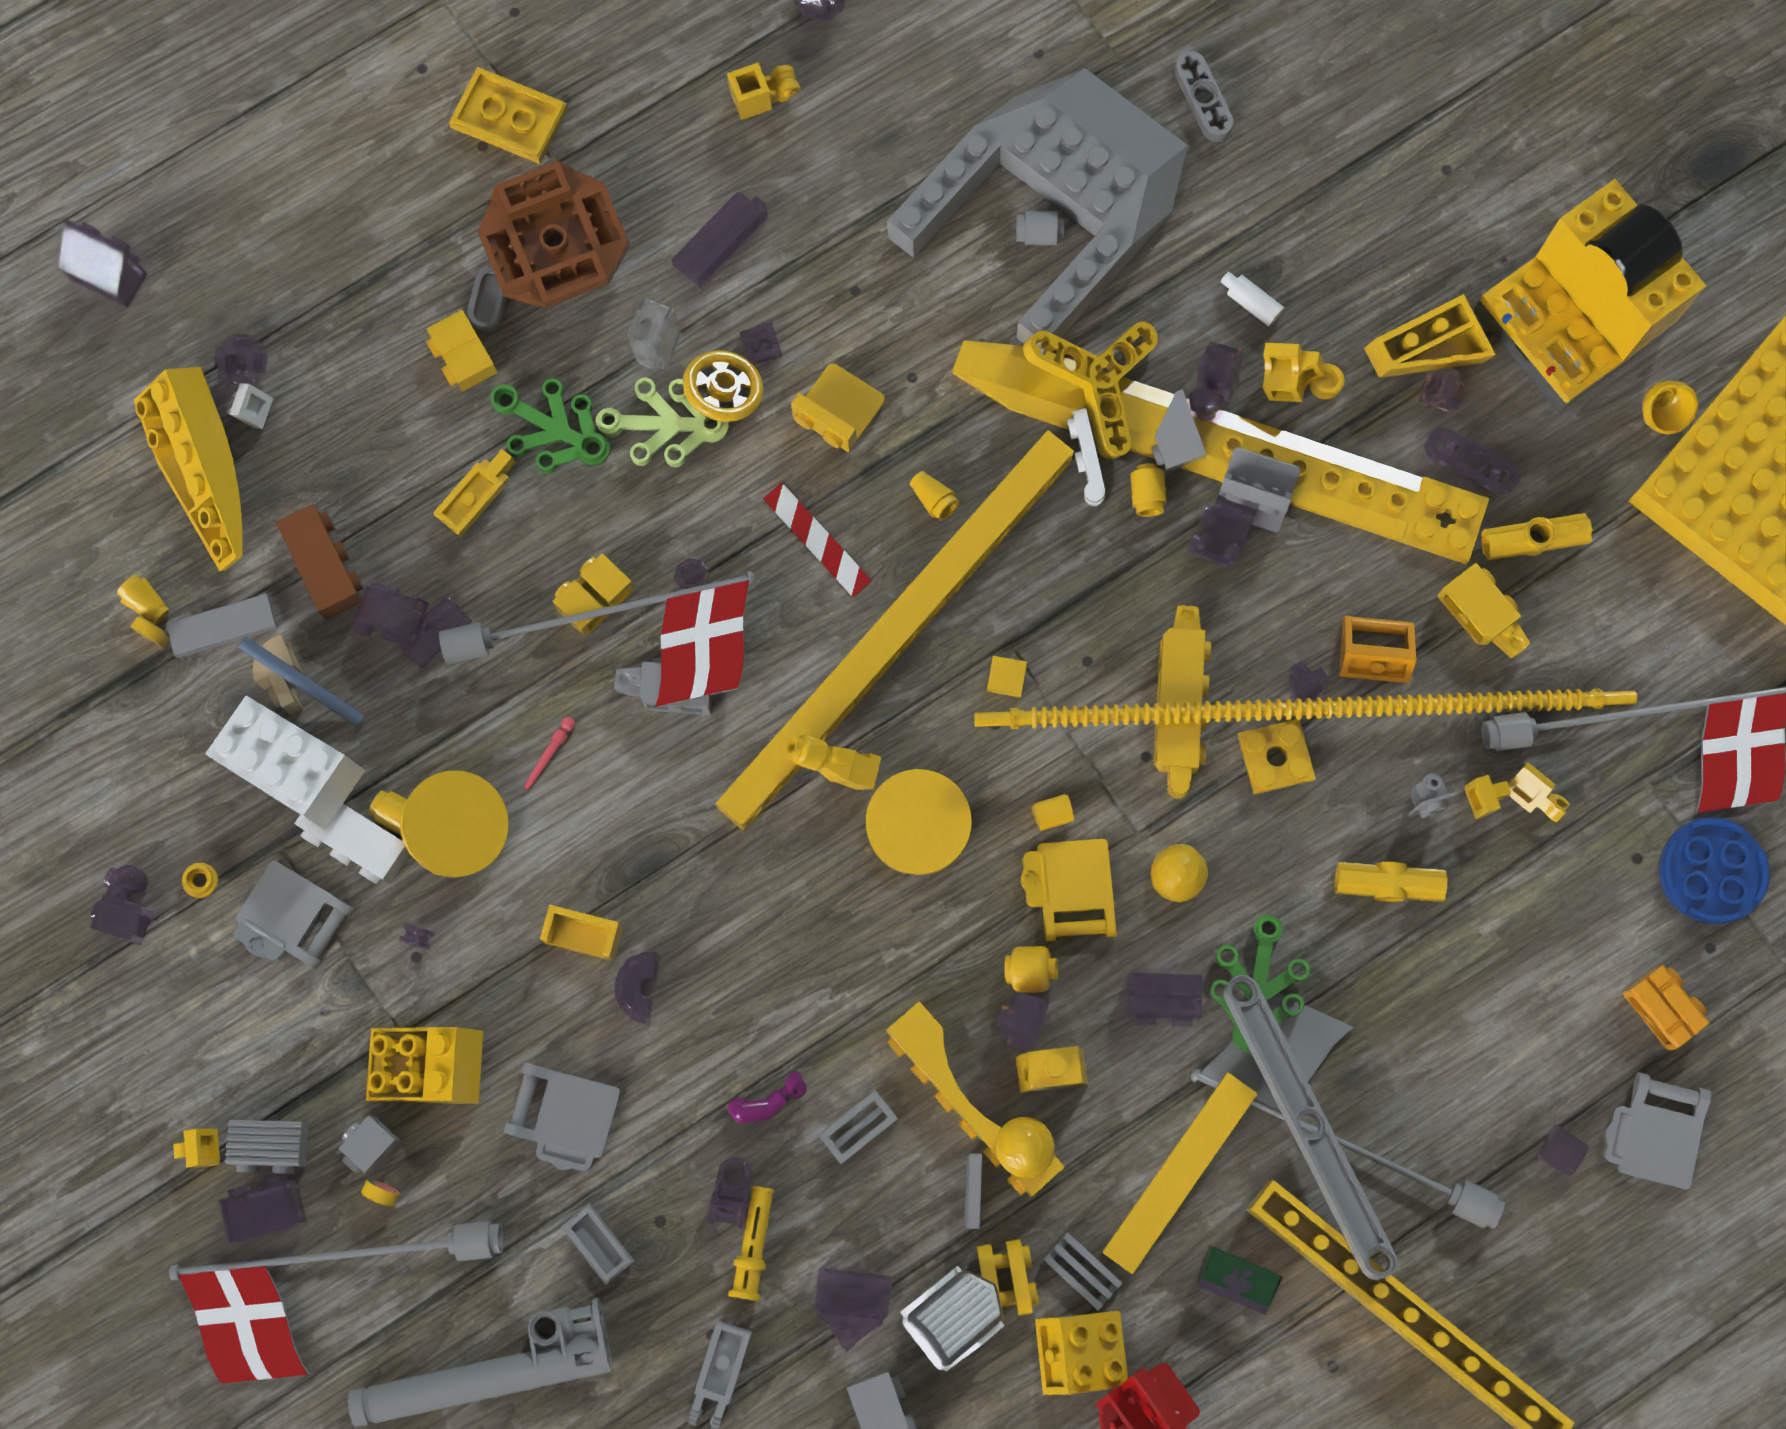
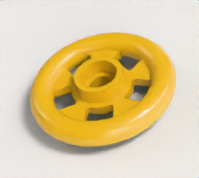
M723 350L705 352L690 362L683 376V389L689 403L699 413L713 420L732 422L744 419L758 408L763 398L764 389L760 373L750 361L733 352ZM729 365L735 367L736 369L741 371V374L739 375V377H737V375L733 371L728 370L727 367ZM707 366H711L715 370L709 377H706L701 372ZM705 386L710 396L703 398L697 388ZM740 386L750 388L748 398L738 395ZM719 401H732L733 408L719 407Z

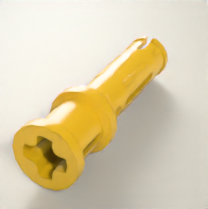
M752 1186L740 1256L737 1255L733 1262V1265L736 1266L733 1289L728 1291V1296L760 1302L761 1296L758 1294L761 1272L766 1270L765 1260H762L774 1189ZM759 1208H760L759 1219H758V1225H757V1230H756V1236H755V1239H754V1233H755V1228H756L758 1210H759Z

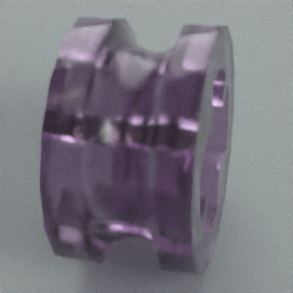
M404 923L405 934L399 937V941L430 950L431 946L428 944V940L434 937L435 933Z

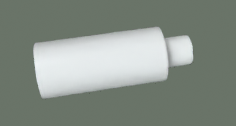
M1228 271L1221 280V283L1229 289L1227 295L1268 327H1271L1285 309V307L1243 275L1237 278Z

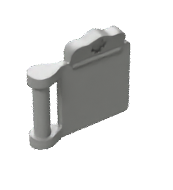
M272 861L236 915V921L239 922V925L234 930L233 936L243 943L249 953L254 956L266 957L270 961L278 963L288 952L312 968L317 969L322 962L319 959L345 916L350 918L355 908L279 862ZM328 904L334 909L307 951L299 946L325 905Z
M523 1063L520 1073L524 1074L510 1124H505L503 1133L537 1142L536 1157L541 1161L550 1162L559 1170L576 1169L587 1171L592 1165L593 1158H601L620 1096L619 1088L533 1064ZM541 1078L548 1080L535 1128L534 1130L524 1128L537 1080Z
M1637 1072L1633 1083L1630 1108L1624 1106L1614 1108L1611 1112L1610 1122L1603 1130L1605 1141L1603 1156L1605 1160L1618 1164L1617 1169L1621 1174L1680 1189H1689L1692 1184L1704 1119L1711 1101V1091L1700 1087L1695 1091L1651 1080L1650 1075ZM1647 1094L1691 1104L1693 1105L1692 1116L1644 1104Z

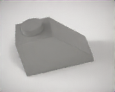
M1183 389L1175 392L1155 435L1156 445L1151 447L1157 466L1164 464L1166 472L1206 458V452Z

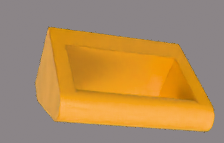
M1343 616L1339 663L1340 677L1410 684L1417 660L1414 622ZM1352 630L1404 635V647L1393 648L1353 644Z

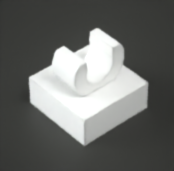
M240 383L238 390L233 394V397H235L233 405L228 409L227 413L253 429H263L273 398L250 384Z

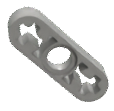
M1196 51L1183 52L1176 61L1175 77L1205 138L1212 142H1222L1231 133L1233 127L1232 114L1204 57ZM1186 63H1189L1191 67L1197 66L1195 71L1197 81L1194 83L1191 71L1189 69L1184 70ZM1199 90H1207L1212 94L1213 100L1209 103H1200L1196 100L1194 94ZM1214 109V117L1218 123L1224 122L1222 130H1219L1217 126L1211 127L1213 121V116L1211 112Z

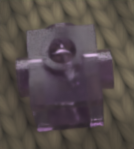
M233 334L232 337H228L217 347L215 353L218 380L229 381L234 385H240V383L253 384L261 373H265L267 368V353L262 352L263 342L254 341L253 336L247 334ZM240 356L247 357V361L243 360Z

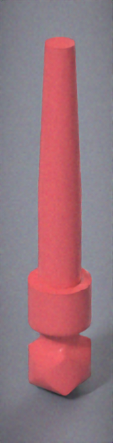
M566 717L562 720L561 728L559 730L556 729L552 735V741L523 786L525 789L529 790L560 744L563 746L568 738L567 733L575 727L574 719Z

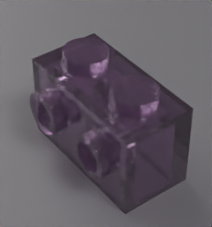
M1014 991L1010 1005H1002L995 1028L1002 1031L1000 1040L1007 1041L1006 1048L1026 1053L1028 1048L1035 1049L1050 1001Z

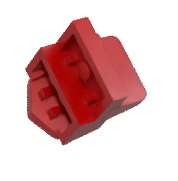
M1166 1363L1158 1364L1149 1372L1143 1367L1095 1403L1099 1410L1100 1429H1187L1186 1426L1200 1415L1199 1407Z

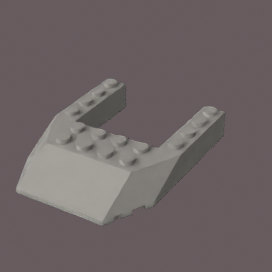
M1084 68L1015 96L977 123L887 220L888 239L914 258L998 165L1001 164L1095 236L1018 321L1017 339L1023 344L1027 338L1038 331H1047L1062 338L1171 216L1188 145ZM1038 342L1036 345L1040 347V353L1044 354L1045 351L1041 349L1042 344Z

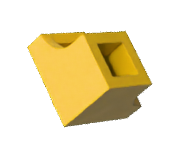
M1265 343L1263 354L1265 374L1262 388L1269 401L1303 402L1304 391L1307 385L1317 378H1324L1325 363L1320 352L1302 351L1300 344Z

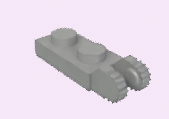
M717 1320L695 1387L694 1394L696 1397L688 1424L696 1426L697 1422L700 1421L704 1400L708 1398L718 1402L715 1413H713L710 1421V1429H720L726 1407L731 1403L753 1331Z

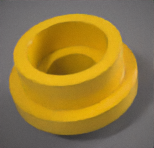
M206 863L192 864L185 870L182 876L183 889L194 898L208 897L218 886L219 878L216 870ZM200 875H205V885L197 887L196 879Z

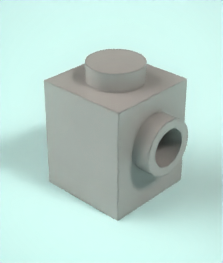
M368 1115L361 1124L358 1122L354 1123L343 1134L342 1139L344 1142L338 1149L345 1155L342 1161L353 1172L359 1174L363 1171L367 1174H373L402 1140L377 1117Z

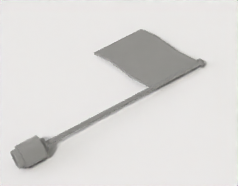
M1278 993L1269 999L1267 1003L1271 1011L1279 1008L1286 996ZM1290 999L1286 1002V1007L1288 1010L1295 1012L1299 1009V1004L1297 1001ZM1304 1005L1303 1011L1298 1016L1289 1017L1278 1024L1308 1082L1331 1048L1345 1034L1355 1028ZM1233 1039L1202 1071L1201 1069L1192 1071L1191 1079L1194 1083L1196 1080H1199L1214 1088L1217 1087L1226 1072L1230 1073L1258 1093L1250 1105L1285 1120L1252 1053L1240 1050L1235 1045ZM1300 1120V1128L1316 1134L1318 1127ZM1336 1136L1341 1147L1447 1195L1446 1203L1451 1205V1214L1481 1228L1488 1226L1494 1229L1497 1226L1505 1207V1202L1498 1199V1194L1467 1180H1463L1461 1185L1454 1183L1451 1189Z

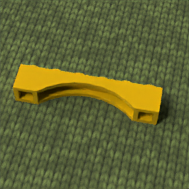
M918 1001L887 1029V1033L891 1038L886 1042L900 1058L904 1054L909 1057L915 1064L910 1068L913 1074L923 1085L930 1081L938 1091L934 1096L935 1099L948 1113L952 1109L957 1112L963 1119L958 1125L971 1140L978 1136L987 1147L982 1151L983 1154L998 1168L1001 1163L996 1155L995 1143L1002 1127L984 1117L967 1100L957 1086L946 1057L943 1027ZM1054 1155L1051 1165L1040 1175L1020 1178L1011 1174L1006 1180L1020 1196L1027 1192L1032 1197L1065 1166Z

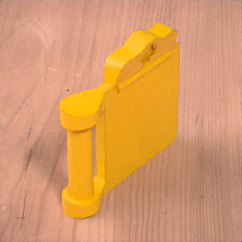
M1106 839L1040 843L1037 851H1029L1024 854L1020 883L1025 890L1028 906L1042 907L1045 942L1056 941V937L1103 933H1105L1106 937L1117 936L1109 850ZM1091 910L1104 911V919L1054 923V913Z

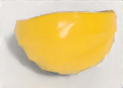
M1666 380L1656 383L1647 390L1642 401L1645 423L1652 430L1666 435L1676 434L1688 427L1694 420L1698 410L1697 394L1686 383Z
M1175 844L1163 849L1156 855L1151 866L1150 877L1154 889L1163 898L1174 902H1185L1196 897L1203 890L1208 878V869L1204 858L1195 848L1190 845Z
M1017 1117L1008 1121L1001 1128L995 1143V1150L998 1160L1007 1172L1016 1177L1029 1178L1040 1175L1051 1165L1054 1158L1055 1145L1051 1132L1042 1122L1031 1117Z

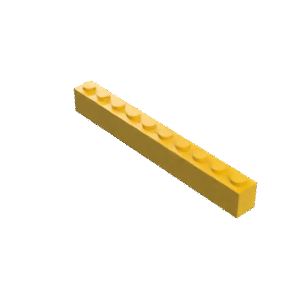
M1267 1181L1245 1209L1515 1429H1571L1575 1424L1395 1277L1390 1275L1384 1279L1373 1280L1365 1276L1345 1237L1276 1181ZM1369 1257V1263L1373 1270L1376 1272L1385 1271V1269Z

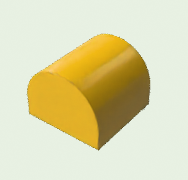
M1066 794L1034 803L1031 807L1040 832L1074 821L1072 806Z

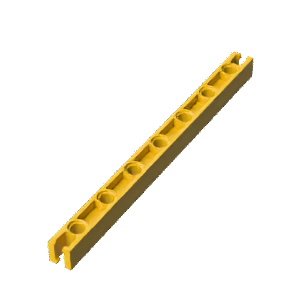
M1049 430L1045 432L718 799L715 804L720 812L741 830L746 831L802 767L795 764L792 757L786 754L789 740L793 736L800 737L806 734L825 741L1072 463L1073 459L1071 457L1074 455V450Z

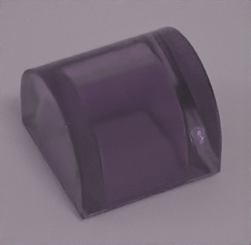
M1554 1125L1535 1156L1564 1175L1570 1176L1582 1163L1588 1152L1589 1145L1560 1126Z

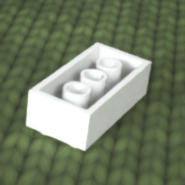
M248 696L244 697L205 753L231 772L324 830L365 772L362 767L344 754Z

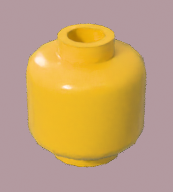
M1045 946L1015 947L1011 955H1007L1005 958L1006 983L1011 984L1018 993L1046 992L1050 988L1051 980L1058 979L1057 958H1051L1050 952Z

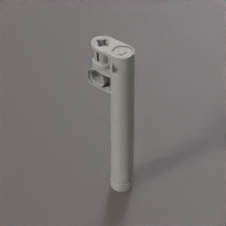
M593 1298L592 1305L574 1309L565 1306L535 1314L528 1325L531 1351L371 1385L367 1389L362 1387L350 1390L348 1406L354 1427L358 1428L370 1425L372 1422L376 1424L612 1372V1357L600 1299ZM544 1317L551 1318L555 1322L556 1332L552 1338H545L539 1332V1323ZM586 1317L591 1318V1320L584 1321L580 1323L576 1322L577 1319H582Z

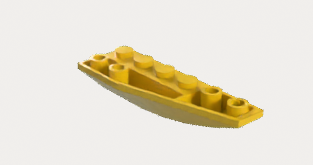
M201 367L165 369L133 400L135 411L142 422L147 435V443L153 451L157 464L219 571H226L243 557L240 495L226 433Z

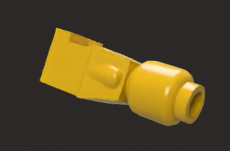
M806 734L800 737L793 736L789 740L786 754L792 757L795 764L814 771L817 770L830 782H835L855 790L874 789L882 757L872 753L859 754L856 752L857 750L828 746L825 741Z

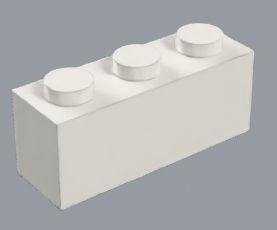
M342 804L325 830L302 815L294 823L304 830L300 837L316 847H319L322 842L333 848L329 854L346 866H348L351 860L360 865L362 868L359 874L376 885L380 879L391 884L410 855L402 840Z

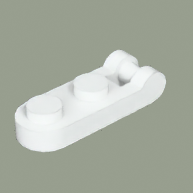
M1086 408L1072 411L1073 418L1067 419L1071 440L1078 438L1080 451L1075 452L1079 473L1085 472L1088 484L1084 489V499L1088 505L1098 506L1104 501L1105 487Z

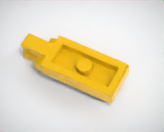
M501 449L491 462L487 459H484L480 464L477 462L434 511L433 515L461 538L506 487L505 485L510 480L507 474L516 463L513 457Z

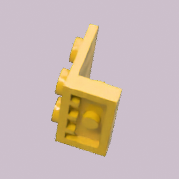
M1119 1311L1035 1319L1043 1395H1071L1117 1388L1128 1379L1121 1313Z

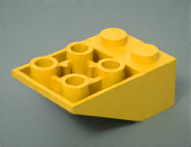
M460 1027L371 1028L366 1101L479 1104L484 1031Z

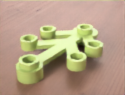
M649 378L639 379L635 383V392L640 400L646 401L660 416L621 415L614 408H605L596 416L598 431L607 438L619 436L623 429L658 431L645 443H636L632 446L630 456L634 464L638 466L647 465L651 461L652 455L679 432H693L680 445L672 444L665 449L664 457L667 464L671 467H680L684 464L686 457L704 441L714 443L722 440L728 432L729 424L728 422L715 420L717 422L715 428H706V422L713 419L702 415L694 409L687 400L685 393L682 395L673 393L676 387H683L682 379H676L670 383L669 394L672 400L681 402L693 417H680L656 392L655 384ZM644 385L651 387V391L647 394L639 392L640 388ZM607 416L615 418L614 423L611 425L604 424L603 420ZM639 450H645L647 455L643 459H637L635 453ZM673 451L681 453V457L678 460L669 459V455Z

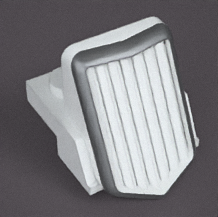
M959 1266L950 1271L900 1312L904 1317L903 1325L934 1366L939 1370L945 1371L959 1363L1005 1326L1001 1322L1002 1308L996 1284L971 1271H962Z

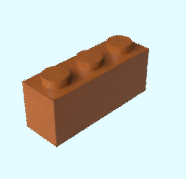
M312 504L276 521L318 612L326 620L364 602L359 591L364 589V586L356 571L349 572L345 561L349 560L350 557L341 541L335 543L331 532L336 529L327 511L321 513Z

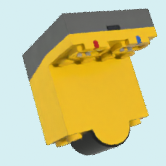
M1613 179L1558 220L1536 257L1484 293L1475 306L1474 312L1555 409L1561 413L1661 340L1707 285L1682 257V241L1672 223L1654 207L1642 204L1637 205L1618 181Z

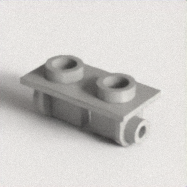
M1431 773L1426 775L1411 790V797L1415 808L1408 813L1409 817L1420 814L1421 819H1426L1442 813L1441 810L1449 807L1448 802L1458 795L1457 791L1448 794L1444 781L1438 774Z

